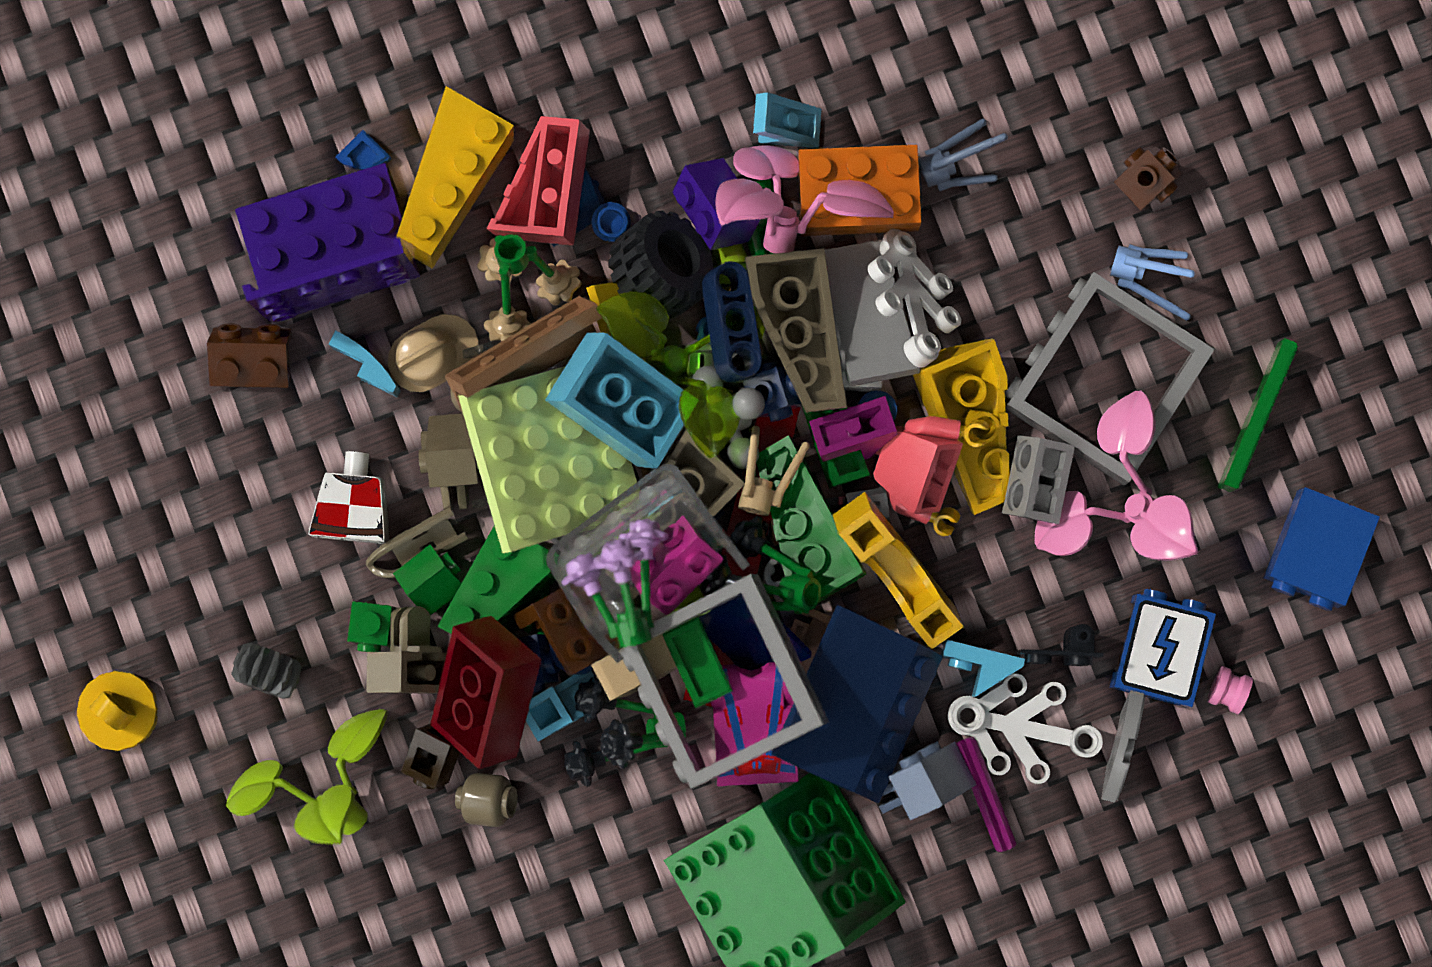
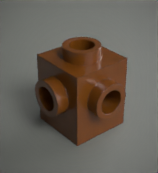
M1154 145L1145 151L1140 147L1124 161L1128 169L1114 183L1141 211L1156 198L1160 203L1164 202L1178 189L1174 181L1183 173L1177 168L1179 161L1168 149L1163 147L1160 150Z

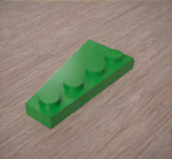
M789 435L759 452V458L756 463L760 478L773 482L772 490L776 491L799 450L795 441ZM803 459L783 495L781 507L771 506L770 511L774 523L772 527L775 539L779 543L781 554L802 567L814 570L813 578L818 580L821 585V596L819 602L867 575L858 557L839 535L832 516L834 513L806 461ZM783 566L785 576L796 574ZM794 611V613H796V614H798V615L802 613V612Z

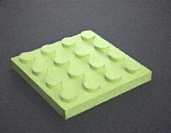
M565 367L484 388L469 398L463 395L458 396L502 553L512 552L634 514L642 503L632 463L545 401Z

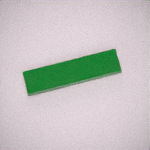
M1287 338L1277 343L1219 481L1218 488L1227 492L1239 489L1297 351L1298 343Z

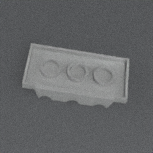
M882 239L824 250L841 370L846 373L849 387L919 374L920 368L913 365L904 352V343L911 338L903 308L892 317H886L879 312L876 306V298L890 289L895 283L893 276L882 284L877 283L868 273V265L878 256H882L880 252Z

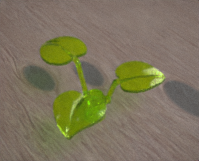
M731 286L723 287V289L731 291ZM626 292L613 296L601 303L596 310L606 322L615 340L638 357H648L646 363L673 383L690 386L680 394L679 412L681 419L697 447L709 459L717 456L733 437L739 425L740 417L733 410V397L726 389L720 386H713L707 389L706 383L702 380L680 377L688 368V355L710 343V335L705 336L685 349L675 345L664 348L667 338L661 332L668 324V314L656 298L647 293ZM753 304L760 341L764 334L765 326ZM727 313V326L731 330L737 331L738 323L735 317Z

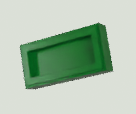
M699 617L662 634L695 708H699L733 692Z

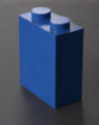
M1306 487L1297 490L1263 578L1273 582L1271 588L1280 593L1294 596L1295 592H1299L1309 596L1310 600L1308 603L1320 609L1332 611L1333 606L1336 608L1346 606L1380 517Z

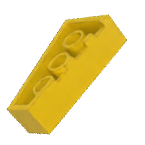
M447 86L445 87L397 233V238L402 240L412 257L432 269L514 142V125Z

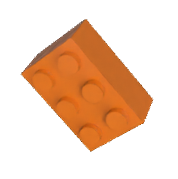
M918 145L798 150L800 221L818 194L822 192L827 193L828 184L840 180H854L871 185L883 195L894 212L893 219L844 216L826 210L822 203L807 224L805 234H801V236L887 233L891 229L904 232L919 231L921 225Z

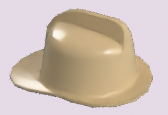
M446 314L433 317L410 329L394 341L389 351L388 367L392 378L399 386L411 392H425L436 388L447 381L446 374L477 356L479 341L475 329L467 320L456 315Z

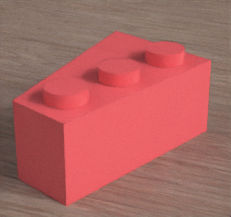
M540 117L519 160L521 164L511 185H507L503 193L505 197L495 218H491L487 230L495 236L513 234L521 237L524 241L574 246L590 130L579 119Z

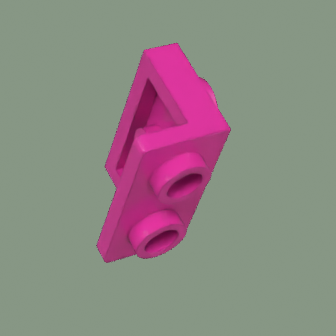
M684 515L676 523L669 525L664 530V532L669 534V539L660 542L659 545L653 548V560H650L651 604L664 615H669L723 561L722 556L704 540L695 525ZM636 561L630 568L631 581L641 594V563Z

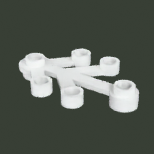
M891 229L884 235L883 241L880 243L882 256H878L868 265V273L874 281L882 284L895 274L894 267H897L899 279L890 289L876 298V306L881 314L886 317H892L903 308L902 300L905 297L914 336L904 343V352L913 365L924 368L938 357L941 344L933 333L928 332L923 308L935 320L937 327L947 334L961 325V317L953 307L946 306L942 308L936 302V300H942L953 291L950 279L943 273L934 275L918 258L916 243L911 235L901 230ZM914 273L926 285L927 290L915 278Z
M1013 673L1006 677L1000 686L980 699L973 696H963L956 699L948 710V722L951 728L958 734L970 735L976 739L981 752L986 758V766L991 774L998 776L1006 774L1011 767V760L1006 753L998 751L986 728L1002 731L1025 766L1026 778L1034 784L1046 782L1050 776V768L1044 761L1039 760L1025 737L1070 746L1073 753L1080 757L1096 755L1101 750L1103 744L1101 733L1093 726L1082 725L1074 730L1028 721L1049 706L1060 705L1064 702L1066 689L1059 682L1045 684L1040 694L1006 716L990 713L989 711L1007 698L1019 697L1025 693L1027 681L1018 673ZM1013 677L1018 678L1022 683V688L1018 693L1010 692L1007 687L1008 681ZM1051 686L1058 687L1061 692L1059 700L1055 702L1050 701L1046 695L1048 688ZM965 708L972 709L975 714L973 722L969 724L962 722L960 719V713ZM1084 733L1088 734L1092 739L1091 746L1087 749L1080 748L1077 742L1078 737ZM998 755L1002 756L1006 762L1005 768L1001 771H995L991 766L992 759ZM1035 764H1040L1045 770L1044 776L1039 780L1033 779L1030 774V770Z

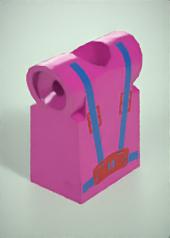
M769 662L752 671L740 668L734 664L722 665L733 692L711 702L714 718L716 762L782 730L794 701L775 662ZM769 751L718 776L717 786L798 782V767L772 756V751Z

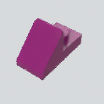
M886 396L809 421L822 462L861 450L864 459H868L898 434Z

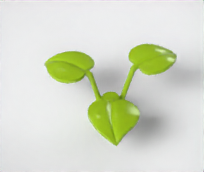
M378 709L358 714L345 721L333 734L329 742L328 753L332 758H338L336 766L344 785L333 786L314 799L286 780L279 778L283 767L278 761L266 760L251 766L238 778L229 793L226 807L236 816L253 814L269 802L276 787H281L308 803L300 810L294 823V829L299 836L316 843L342 844L343 834H354L364 826L368 818L367 811L354 798L358 791L351 784L345 768L346 762H357L369 752L375 744L389 712L384 709Z

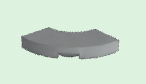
M1130 690L1120 713L1114 745L1106 766L1102 800L1115 803L1122 791L1129 770L1135 740H1137L1145 702L1144 693Z

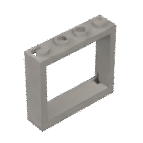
M1093 272L1087 281L1080 277L1068 295L1074 302L1065 314L1059 310L1046 329L1052 333V336L1045 346L1037 343L1025 363L1031 366L1024 379L1022 380L1018 376L1014 378L1005 393V397L1010 399L1006 405V410L1052 440L1075 445V455L1124 486L1132 478L1122 462L1117 461L1024 401L1094 292L1096 291L1191 352L1154 409L1155 433L1150 446L1140 455L1128 453L1129 461L1136 471L1215 349Z
M750 574L654 622V627L649 629L651 638L653 639L742 594L802 721L700 770L641 644L624 647V649L620 650L625 666L630 672L635 671L641 683V686L638 687V693L647 709L653 708L659 723L655 724V728L660 740L665 746H671L677 759L673 761L677 776L682 783L688 782L690 789L700 786L829 723L758 574Z

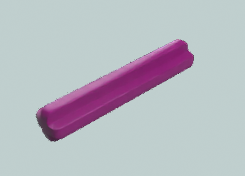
M974 737L958 741L956 745L976 783L971 789L995 850L997 852L1010 850L1016 846V840L978 743Z

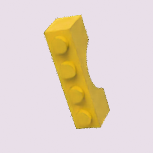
M866 492L832 515L839 535L861 562H865L878 575L901 607L909 623L931 650L964 627L955 605Z

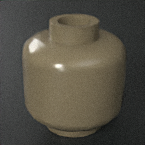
M474 773L466 779L463 786L460 785L457 788L455 806L458 810H461L462 817L468 824L500 827L506 823L508 818L511 819L515 814L518 798L517 790L502 775Z

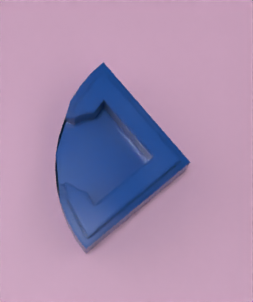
M364 130L335 157L344 166L359 171L379 164H387L392 160Z

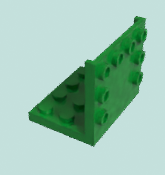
M811 773L806 774L798 779V782L792 783L758 806L663 860L726 967H809L846 948L906 903V900L838 786Z

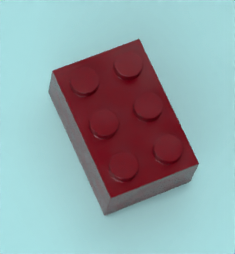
M492 616L453 626L430 725L479 770L516 758L541 658Z

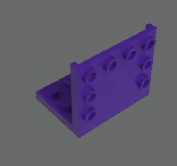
M385 163L235 209L258 285V290L251 284L243 285L246 301L270 323L288 320L300 313L385 287L398 286L409 282L411 279L421 277L415 258L412 257L402 240L397 238L402 214Z

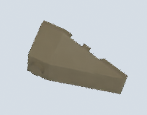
M824 248L746 257V268L753 304L806 413L846 408Z

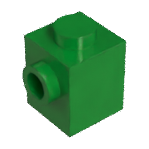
M431 544L393 573L406 595L416 606L425 608L430 613V616L444 604L451 601L461 585V581L456 575L461 571L459 565L448 552L441 556Z
M352 601L347 641L358 643L357 651L381 652L382 646L390 647L391 613L396 607Z

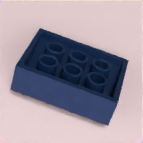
M836 605L806 673L829 723L774 749L771 755L879 804L889 783L888 776L892 775L899 756L904 749L906 740L921 710L933 678L936 676L943 656L903 635ZM795 703L791 707L782 730L802 721Z

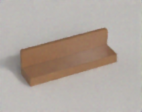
M578 296L446 374L445 377L462 414L459 395L469 398L484 388L542 373L574 354L586 333H597L593 323L603 318L597 304Z

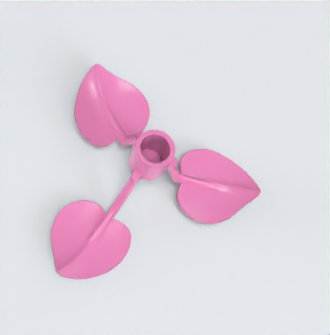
M769 145L739 149L734 154L733 164L736 170L746 177L757 180L772 178L774 192L769 188L763 189L761 185L752 180L732 179L723 182L719 186L715 204L717 216L722 226L738 220L767 218L763 246L774 254L794 251L797 233L805 234L807 224L822 203L826 210L844 216L893 219L894 215L893 209L887 200L871 185L854 180H840L829 183L827 193H819L802 220L799 221L797 212L790 207L783 206V199L781 198V178H794L798 176L799 161L791 152Z
M1141 390L1134 391L1114 403L1103 414L1097 428V440L1100 447L1108 454L1120 453V461L1139 488L1140 493L1134 494L1127 499L1125 512L1121 513L1097 507L1087 508L1086 497L1082 493L1067 491L1064 497L1059 524L1037 521L1035 528V545L1037 549L1056 556H1069L1079 552L1087 545L1093 532V522L1089 516L1098 515L1122 520L1125 523H1134L1135 525L1130 536L1132 545L1139 554L1146 558L1176 560L1198 554L1193 530V518L1185 501L1173 495L1162 496L1157 499L1151 497L1152 490L1145 485L1129 461L1128 453L1133 455L1144 453L1150 446L1155 433L1153 406L1149 397Z

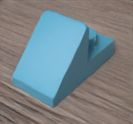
M768 92L756 94L753 133L759 134V143L809 148L819 147L821 108Z
M950 640L944 641L941 652L944 658L949 659V667L971 671L972 665L979 666L972 694L973 697H976L1021 669L1025 662L1023 658Z

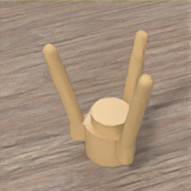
M753 426L748 450L745 484L738 508L749 513L768 516L771 506L781 507L783 495L802 463L810 444L808 442L802 443L776 491L772 490L773 482L755 477L760 428L759 426Z

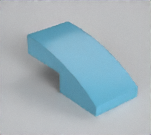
M335 330L329 345L334 350L363 363L357 376L362 381L398 397L401 390L388 371L361 345Z

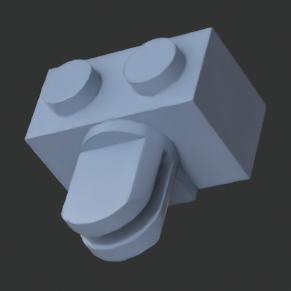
M937 741L899 761L901 769L888 776L891 782L888 783L882 795L884 796L892 791H896L898 796L881 804L879 808L883 814L903 805L909 819L913 820L945 805L974 787L976 783L956 743L953 742L941 748Z

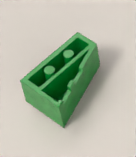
M494 525L437 627L452 634V629L455 625L492 616L507 629L515 622L514 614L527 608L535 599H538L547 592L546 589L563 573H567L566 565L569 561L539 544L502 553Z

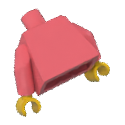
M928 416L910 419L904 426H895L898 434L875 453L879 458L873 473L874 479L886 490L887 498L893 510L900 515L925 525L928 522L933 523L935 532L940 536L951 535L954 528L946 525L942 519H948L951 522L957 523L960 519V514L954 508L946 507L941 510L963 446V443L958 441V437H964L966 442L973 447L984 445L987 440L975 438L972 434V428L989 429L990 426L986 421L975 420L969 426L960 425V420Z

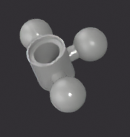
M701 367L693 375L692 386L698 395L708 398L711 404L703 407L699 413L700 428L705 436L713 441L728 437L730 442L727 451L729 462L735 468L745 470L747 468L750 439L743 438L740 431L748 428L752 423V419L761 415L765 406L764 398L754 388H743L735 395L724 399L721 394L724 380L716 373L715 367ZM757 446V450H758V451H757V460H756V463H757L758 458H759V449H758V446Z

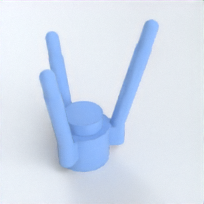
M1130 244L1128 247L1119 245L1110 276L1119 278L1117 286L1131 289L1186 321L1189 320L1191 315L1188 312L1133 281L1134 278L1142 280L1145 268L1178 276L1194 277L1195 272L1193 270L1148 260V257L1187 259L1188 253L1185 251L1141 248Z

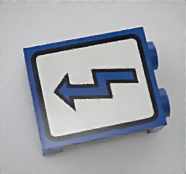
M1144 589L1143 595L1138 593L1132 595L1131 603L1134 606L1118 671L1113 672L1109 688L1128 693L1132 690L1144 693V697L1186 708L1193 707L1216 614L1205 611L1207 606L1205 603L1183 599L1182 605L1167 601L1168 594Z

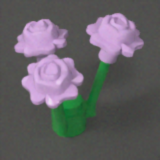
M638 519L636 522L631 521L629 533L620 534V539L606 542L603 545L600 556L594 557L592 553H587L572 559L566 565L568 575L561 582L563 586L574 584V586L583 587L588 597H593L607 624L610 638L618 637L620 648L635 646L652 640L649 630L654 627L651 615L650 560H653V548L659 545L660 542L669 539V534L660 530L657 521L650 519ZM636 561L641 563L642 614L640 608L635 609L629 584V581L632 580L630 568ZM602 568L614 572L616 583H620L626 611L616 614L617 622L614 620L600 592L603 588L598 578L601 575Z

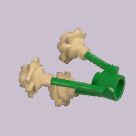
M498 235L490 240V246L483 245L480 247L481 259L477 264L478 270L486 272L485 279L487 281H501L502 307L499 311L490 312V320L484 322V328L489 332V339L492 342L500 343L531 325L526 318L525 311L515 312L514 307L511 306L510 289L512 276H520L522 271L528 266L529 261H532L543 272L536 280V284L540 287L537 292L538 296L542 299H548L554 306L558 305L561 300L564 302L571 301L573 293L581 286V281L577 278L580 270L577 267L569 266L565 260L558 261L556 266L553 263L547 264L538 255L536 247H526L524 240L517 235Z

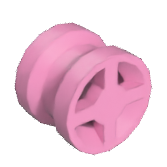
M1221 666L1210 688L1207 702L1213 705H1226L1230 712L1239 714L1249 696L1253 678L1247 675L1236 676L1232 674L1231 669Z

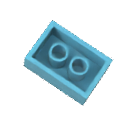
M607 333L585 334L545 399L546 402L637 467L654 469L659 467L698 400Z

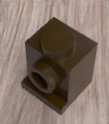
M427 724L415 730L401 772L412 777L413 782L419 787L436 789L449 783L460 751L430 724Z

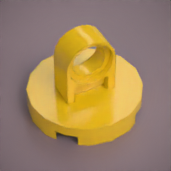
M113 671L101 674L86 685L79 697L77 717L80 729L89 741L102 749L121 751L137 747L149 738L157 725L158 708L156 693L147 681L133 673Z

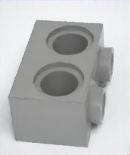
M1017 436L1002 513L1035 521L1059 524L1075 445L1038 437Z

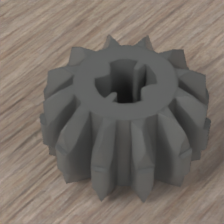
M246 643L243 644L240 652L235 657L231 675L235 681L277 698L286 699L290 698L294 689L297 688L302 667L297 660L280 652L257 644Z

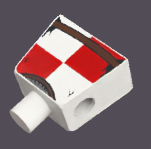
M347 451L345 454L344 473H325L308 535L314 538L384 544L389 540L385 480L380 477L367 476L370 454Z

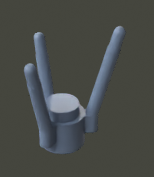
M980 119L937 147L926 150V156L918 158V163L927 187L937 185L940 192L951 187L997 181L998 177L995 174L950 178V175L957 173L954 165L955 162L1006 141L1008 135L1002 133L950 155L949 151H947L948 149L987 124L986 119Z

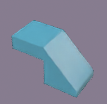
M592 671L585 675H573L557 686H552L531 699L526 722L538 742L585 716L583 712L576 710L574 696L579 689L578 685L581 682H588L594 676Z

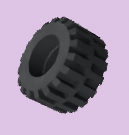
M664 210L647 214L615 240V244L611 246L609 253L612 257L608 260V267L613 270L610 276L612 282L619 287L617 290L619 295L629 301L628 305L633 310L637 308L640 310L641 315L647 318L653 316L657 321H663L666 318L668 320L675 319L703 298V278L717 264L715 256L711 255L709 247L691 225V221L685 217L680 219L677 213L671 211L666 214Z

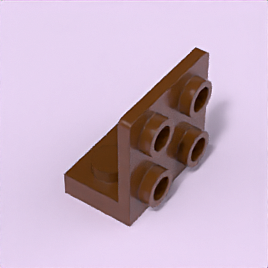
M598 578L603 588L600 592L614 620L617 622L616 614L618 612ZM574 584L566 585L513 615L520 630L531 623H534L537 629L542 628L565 672L569 676L620 648L618 637L610 638L607 624L593 597H588L583 587H577Z

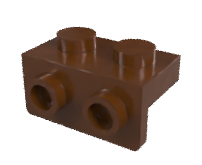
M227 323L214 327L207 341L209 385L288 388L291 382L289 343L292 338L291 329H283L275 324H265L258 328H241L239 324Z

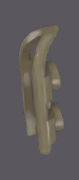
M449 507L388 540L367 558L366 566L376 576L395 578L393 573L398 569L385 570L374 564L377 559L392 550L401 566H403L421 552L420 547L431 541L436 545L435 550L442 554L464 542L468 537L465 532L457 535L448 519L454 515Z

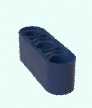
M728 261L710 270L703 278L702 287L716 373L722 380L735 383L754 375L761 366L762 356L749 276L741 264ZM720 274L727 276L730 280L731 291L724 290L720 285ZM727 313L735 317L738 323L737 331H733L727 326ZM733 353L740 355L743 359V371L736 369L733 365Z

